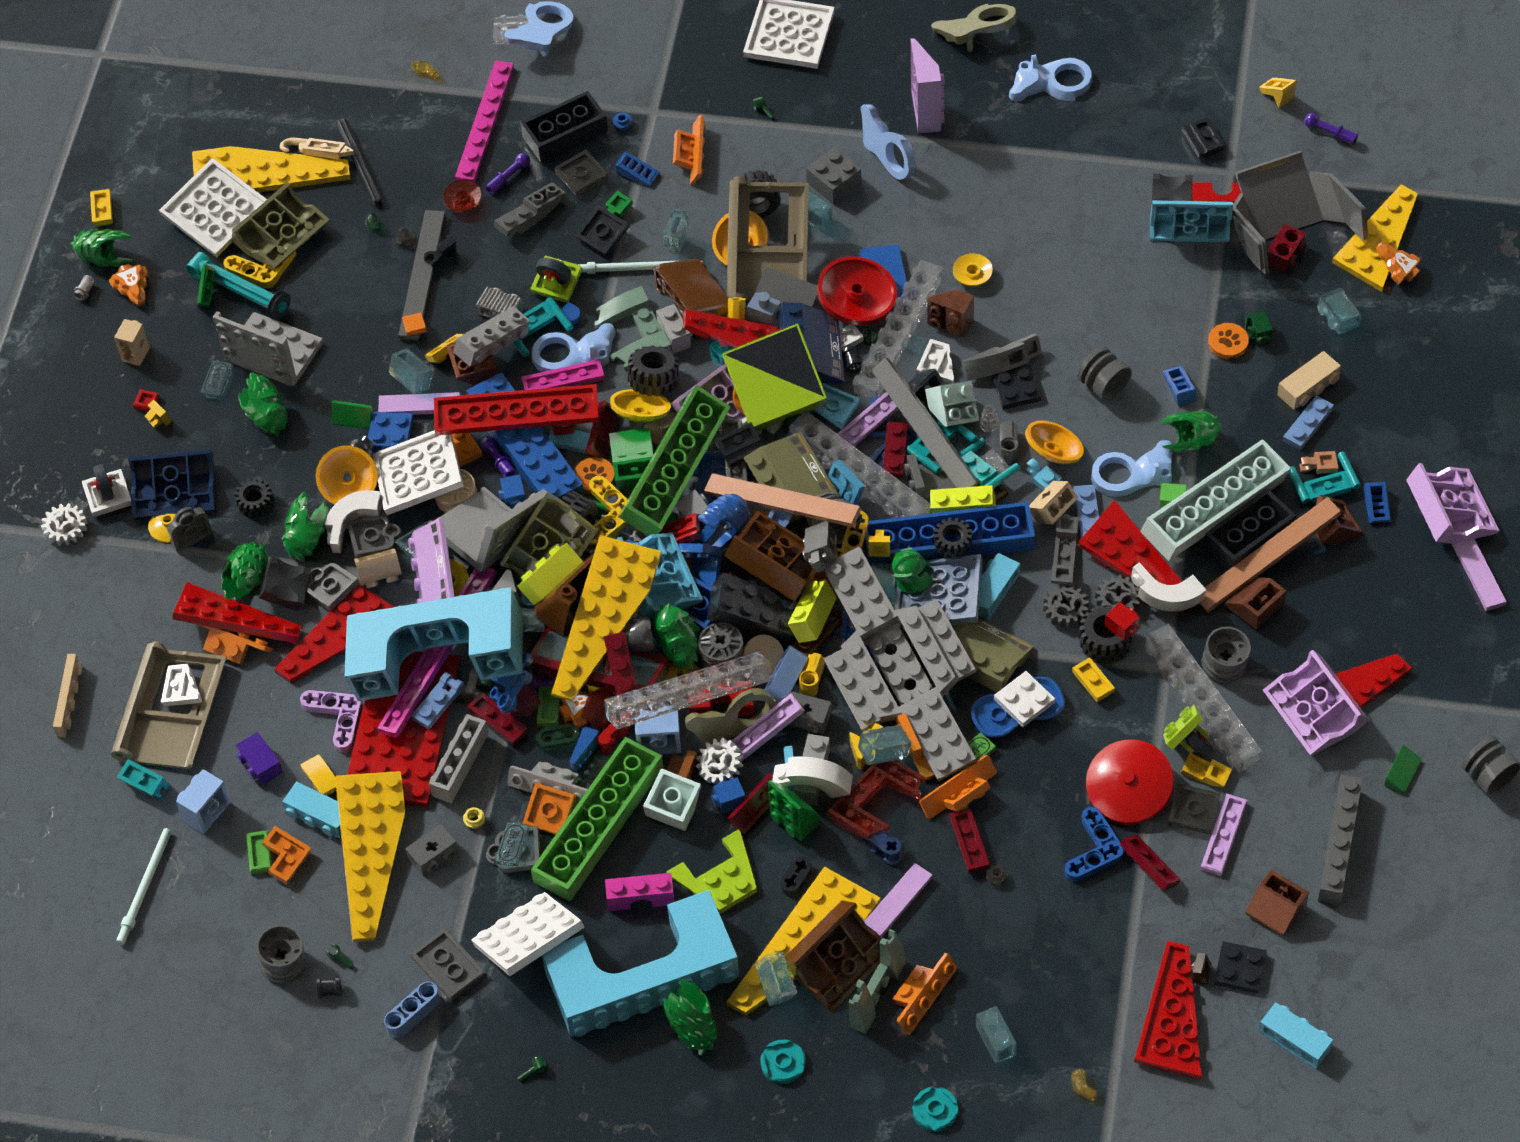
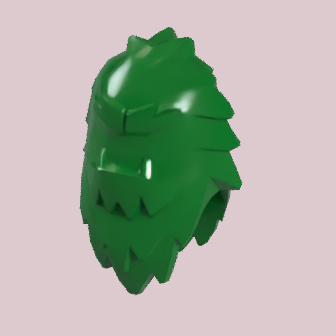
M83 230L78 236L74 235V242L70 243L75 253L85 263H94L99 267H121L133 262L132 259L119 257L114 252L115 240L132 238L131 235L121 230Z
M252 372L250 373V379H246L249 389L244 388L242 394L239 393L240 406L246 413L245 415L253 420L264 432L274 433L276 436H279L281 429L286 428L285 425L288 421L286 408L275 385L265 376H259Z
M1198 411L1192 413L1181 412L1169 415L1161 420L1160 424L1174 427L1178 440L1175 444L1162 447L1172 450V452L1197 451L1202 446L1214 443L1222 424L1219 423L1218 416L1215 417L1207 411H1204V413Z
M302 492L291 504L289 514L284 523L286 531L282 537L285 550L288 552L291 560L298 559L302 562L305 561V557L313 554L312 551L318 545V540L326 528L325 521L329 513L328 507L325 503H322L309 518L306 492Z
M252 542L238 545L231 552V555L226 558L228 563L221 577L223 579L221 591L224 590L226 600L234 598L237 601L244 595L249 594L257 585L262 584L269 560L268 554L265 551V544L258 545Z
M670 603L666 606L660 605V609L655 611V617L651 624L653 637L656 639L658 649L662 648L668 660L673 661L678 668L683 669L684 666L688 670L693 671L695 661H699L698 631L701 629L693 623L694 619L688 616V612L674 607Z
M682 979L680 986L677 987V995L670 993L668 1000L665 999L664 1001L665 1014L670 1022V1026L678 1034L679 1039L688 1046V1049L697 1050L701 1056L706 1050H713V1044L717 1039V1026L714 1022L715 1020H713L707 996L702 993L695 983L691 984L687 980Z

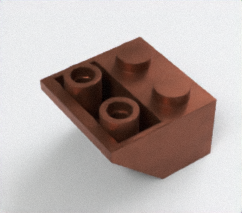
M954 289L930 296L927 300V324L934 328L948 331L953 335L961 337L966 335L974 321V295Z
M455 345L447 346L457 380L478 385L497 375L492 354L482 362L470 367L454 353Z
M1256 577L1231 596L1224 605L1257 630L1284 605L1286 590L1271 578Z
M1271 869L1259 884L1245 914L1283 937L1307 905L1309 891Z

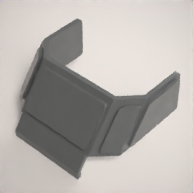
M1301 150L1236 172L1241 194H1239L1233 204V221L1244 253L1264 274L1269 273L1265 240L1277 236L1284 224L1299 229L1322 220L1344 222L1361 240L1367 239L1368 229L1365 206L1332 173L1307 171Z

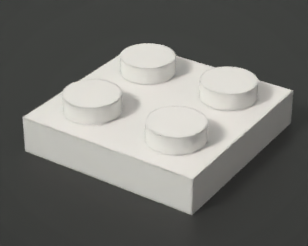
M1027 671L994 695V700L1022 727L1055 703V698Z

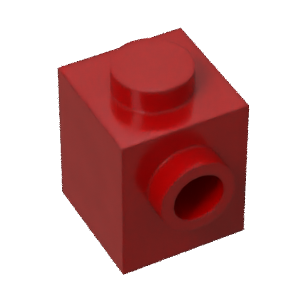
M1119 602L1106 614L1105 627L1125 641L1129 636L1132 637L1138 632L1139 616L1135 610L1129 609Z

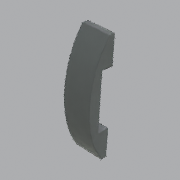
M1060 516L1057 519L1051 583L1072 585L1079 517Z

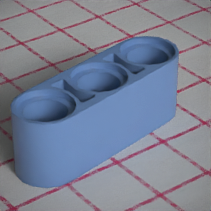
M789 646L783 653L764 689L772 695L777 704L792 691L808 659V656L792 646Z
M429 981L420 984L385 1016L384 1023L387 1033L391 1038L399 1039L405 1036L439 1005L440 996L436 984ZM427 994H433L431 997H425ZM411 1008H417L414 1012H408ZM394 1023H400L397 1027H391Z

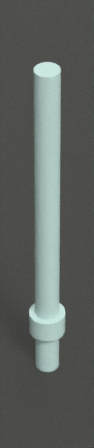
M675 261L606 264L587 262V264L579 265L582 266V272L596 274V272L653 270L654 267L662 263Z
M167 828L161 834L129 912L121 922L120 926L122 928L116 940L118 944H125L129 932L135 926L136 915L172 833Z

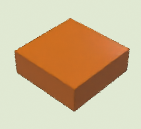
M421 312L402 317L407 337L427 332Z

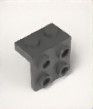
M915 454L907 455V464H904L906 476L910 478V491L915 494L917 502L930 500V490L956 488L942 467L941 471L936 474L925 465H918Z

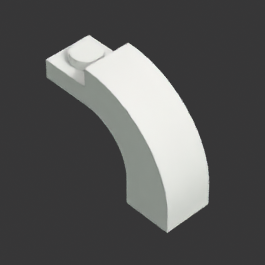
M380 491L355 492L345 496L332 507L325 521L328 533L327 543L331 546L332 553H341L347 521L380 516L382 506Z
M1140 562L1132 569L1131 579L1137 587L1140 586L1138 597L1156 609L1182 611L1197 605L1205 598L1206 589L1194 575L1179 584L1165 585L1156 581Z
M814 757L788 758V763L775 765L773 775L774 782L786 787L811 785L823 790L831 798L850 795L853 775L843 767Z

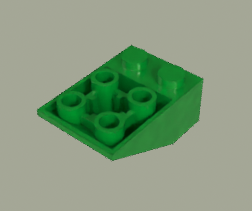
M650 428L609 433L617 490L635 488L652 459L653 448Z
M771 780L768 782L771 818L776 823H781L789 835L792 837L796 836L802 841L820 825L819 814L789 787Z

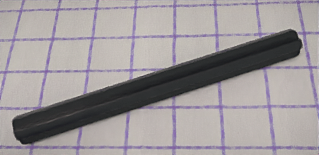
M342 118L337 121L339 131L346 146L354 152V155H351L373 205H381L383 200L347 120Z

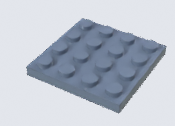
M981 554L959 558L950 557L925 560L933 570L925 567L918 576L927 571L934 580L927 588L916 593H906L897 586L895 610L912 606L919 608L937 599L951 625L978 622L983 559Z

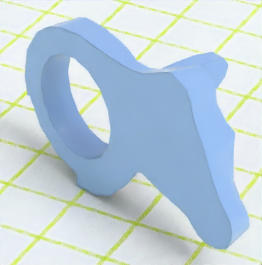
M546 1L534 5L530 3L525 10L529 23L516 29L505 31V40L507 43L519 44L528 50H539L542 56H547L552 39L571 28L573 14L568 7L559 2ZM553 13L560 16L563 21L559 23H546L541 21L537 15Z
M1031 55V62L1023 61L1020 63L1014 85L1009 91V98L1012 101L1018 102L1023 101L1030 95L1046 91L1059 100L1075 101V97L1083 95L1089 89L1092 83V72L1085 62L1075 58H1065L1045 65H1039L1036 55ZM1075 70L1082 74L1084 80L1079 85L1067 87L1058 83L1055 77L1061 71Z
M862 105L863 143L865 148L873 152L887 171L896 179L901 180L911 176L915 171V155L908 140L900 134L889 132L888 126L878 116L877 110L873 105ZM894 143L902 152L904 168L895 159Z
M605 323L598 330L586 334L580 341L564 333H547L534 343L531 356L532 363L541 372L600 360L602 367L606 366L609 363L616 330L612 324ZM552 343L564 344L570 350L566 359L556 363L543 360L540 353L545 346Z
M1168 440L1159 441L1153 450L1147 452L1138 460L1123 453H1105L1098 457L1093 464L1090 478L1092 485L1094 484L1097 491L1106 496L1121 497L1148 486H1161V483L1172 482L1171 458L1173 452L1162 447L1172 443ZM1119 463L1130 470L1131 476L1123 483L1110 484L1101 478L1099 471L1107 464Z

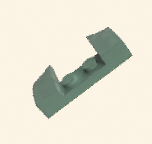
M642 286L627 291L596 309V314H599V320L594 323L596 329L602 324H612L632 316L642 339L610 355L612 362H615L617 359L625 362L624 370H628L629 357L638 348L642 349L644 346L650 347V345H655V347L662 346L664 349L668 348L671 350V344L664 330L661 329Z
M891 929L888 932V939L882 938L880 941V964L867 986L864 981L858 980L856 984L857 994L854 995L852 1000H849L850 1027L864 1034L868 1032L876 1017L875 1006L880 998V990L882 987L886 988L890 977L897 980L907 962L903 945L896 932Z

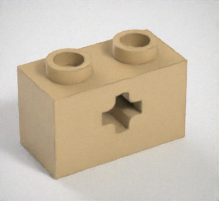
M124 319L114 337L121 360L140 366L150 348L143 324L135 320Z
M1052 481L1029 505L1031 515L1037 524H1054L1076 501L1078 496L1068 481Z

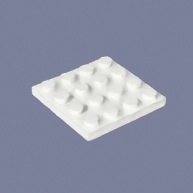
M760 0L743 51V57L818 69L834 16V7L792 0Z
M212 158L159 212L217 258L232 243V229L267 199Z
M434 430L373 453L386 515L464 487L452 434L435 436Z
M544 892L536 895L532 901L524 906L516 908L512 914L499 919L492 927L479 932L471 940L479 951L511 976L583 929L584 925L579 918Z

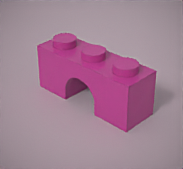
M671 873L605 880L609 911L631 909V903L637 900H648L652 902L653 907L667 906L674 902Z

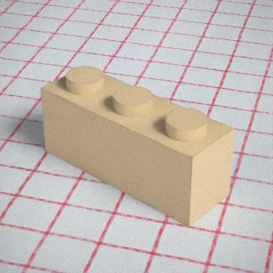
M1323 351L1279 383L1277 395L1294 410L1299 406H1304L1314 395L1322 393L1329 384L1337 382L1340 377L1341 366Z

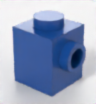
M520 474L500 478L502 490L498 491L499 497L509 508L513 509L517 503L526 500Z
M738 777L729 781L719 782L713 786L714 795H711L715 808L719 807L722 814L735 810L746 798Z

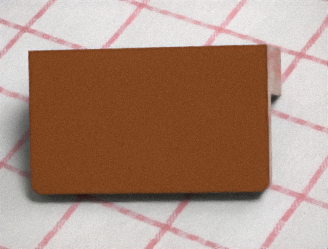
M688 750L685 757L672 755L667 771L691 780L697 765L696 752Z

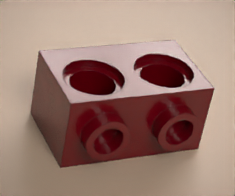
M1284 224L1267 250L1268 265L1287 273L1291 266L1294 267L1299 252L1303 253L1306 248V233Z

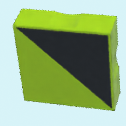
M798 324L722 353L748 423L752 422L756 431L780 423L790 416L803 414L829 403Z

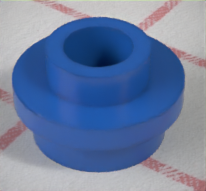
M619 113L613 118V125L619 131L628 130L632 124V118L627 113Z

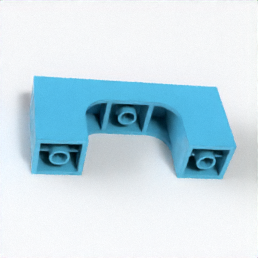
M510 587L348 615L344 677L357 701L398 695L399 670L401 663L408 655L420 650L461 643H469V657L480 680L522 674L523 612Z
M709 890L667 905L670 926L678 945L666 957L621 973H606L594 964L583 935L566 940L542 955L544 970L570 1037L583 1036L588 1031L596 1028L602 1029L610 1023L625 1021L635 1014H644L652 1008L660 1005L664 1006L665 999L668 1000L670 993L677 995V987L680 986L682 979L687 980L691 984L695 983L701 991H708L716 985L733 982L739 977L736 952Z

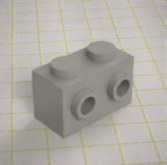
M675 304L656 310L657 321L671 344L672 352L677 353L691 348L690 337L693 334L683 329L682 311H678Z

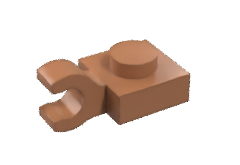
M1335 451L1315 452L1314 457L1301 458L1300 471L1303 473L1310 472L1313 469H1316L1317 474L1338 472Z

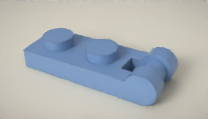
M444 673L439 683L411 715L412 720L429 730L462 691L464 682L459 679L454 680L452 675ZM447 686L451 687L449 692L445 690Z

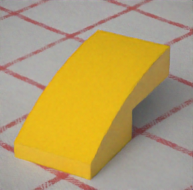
M1190 753L1180 774L1211 786L1223 788L1232 769L1214 759L1208 762Z
M319 754L300 765L317 792L328 796L336 791V777Z

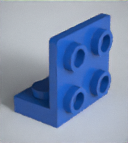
M678 544L681 553H684V557L692 558L690 570L692 576L712 587V584L720 574L723 548L706 544Z

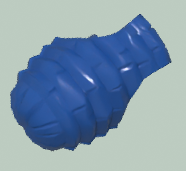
M724 494L710 503L706 510L698 516V519L706 524L699 534L700 538L698 540L706 544L716 532L719 524L729 522L733 527L726 531L712 545L722 547L723 549L726 548L727 544L735 536H738L749 518L747 502L737 494Z

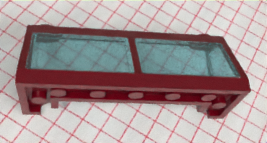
M547 626L530 654L533 656V662L530 665L533 675H538L542 679H545L546 674L552 679L553 676H557L571 630L564 636H561ZM629 650L638 695L632 696L631 700L633 702L637 699L644 703V709L654 711L670 668L669 660L664 654L659 652L653 654ZM606 653L601 659L600 664L587 679L585 685L616 693Z

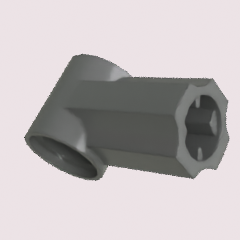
M1008 420L999 424L1000 459L1004 463L1011 464L1018 459L1017 423Z

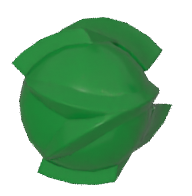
M906 548L893 555V577L896 578L897 586L901 591L906 593L920 592L934 581L927 571L918 576L925 567L929 570H933V568L912 548Z

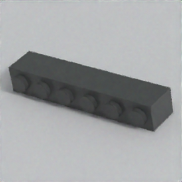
M1346 775L1340 776L1318 902L1340 906L1362 778Z

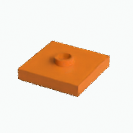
M535 782L522 824L538 826L540 830L556 835L572 813L577 795Z

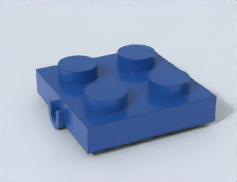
M373 412L368 439L375 444L372 450H384L410 440L414 421L413 413Z

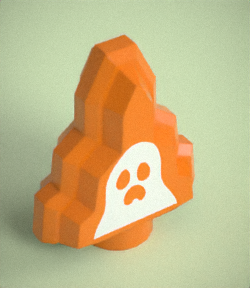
M1382 242L1376 247L1380 258L1386 262L1387 270L1392 274L1391 278L1398 285L1404 280L1410 282L1420 271L1416 266L1420 263L1421 259L1416 255H1409L1403 250L1397 251L1391 245Z
M130 264L121 266L118 269V273L112 275L109 279L110 285L114 290H119L121 295H127L130 301L137 306L145 304L146 293L144 288L147 286L146 278L148 277L146 266L137 265L132 267Z
M581 691L573 701L561 698L563 705L559 707L565 723L572 721L573 725L580 729L587 725V720L595 716L596 710L603 708L610 701L611 696L608 691H594L589 694Z

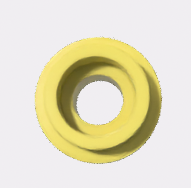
M475 807L468 809L463 816L464 824L471 829L481 827L485 822L483 811Z

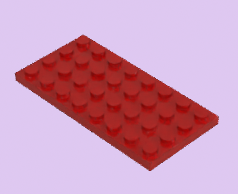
M416 651L408 655L401 663L399 670V692L424 652ZM447 656L416 709L439 683L444 673L452 675V678L457 680L461 662L460 656ZM447 686L445 690L449 692L451 687ZM397 695L365 700L347 775L401 771L405 805L428 807L431 797L429 782L437 770L451 704L429 730L413 721L410 717L399 737L395 738L379 733L377 728Z

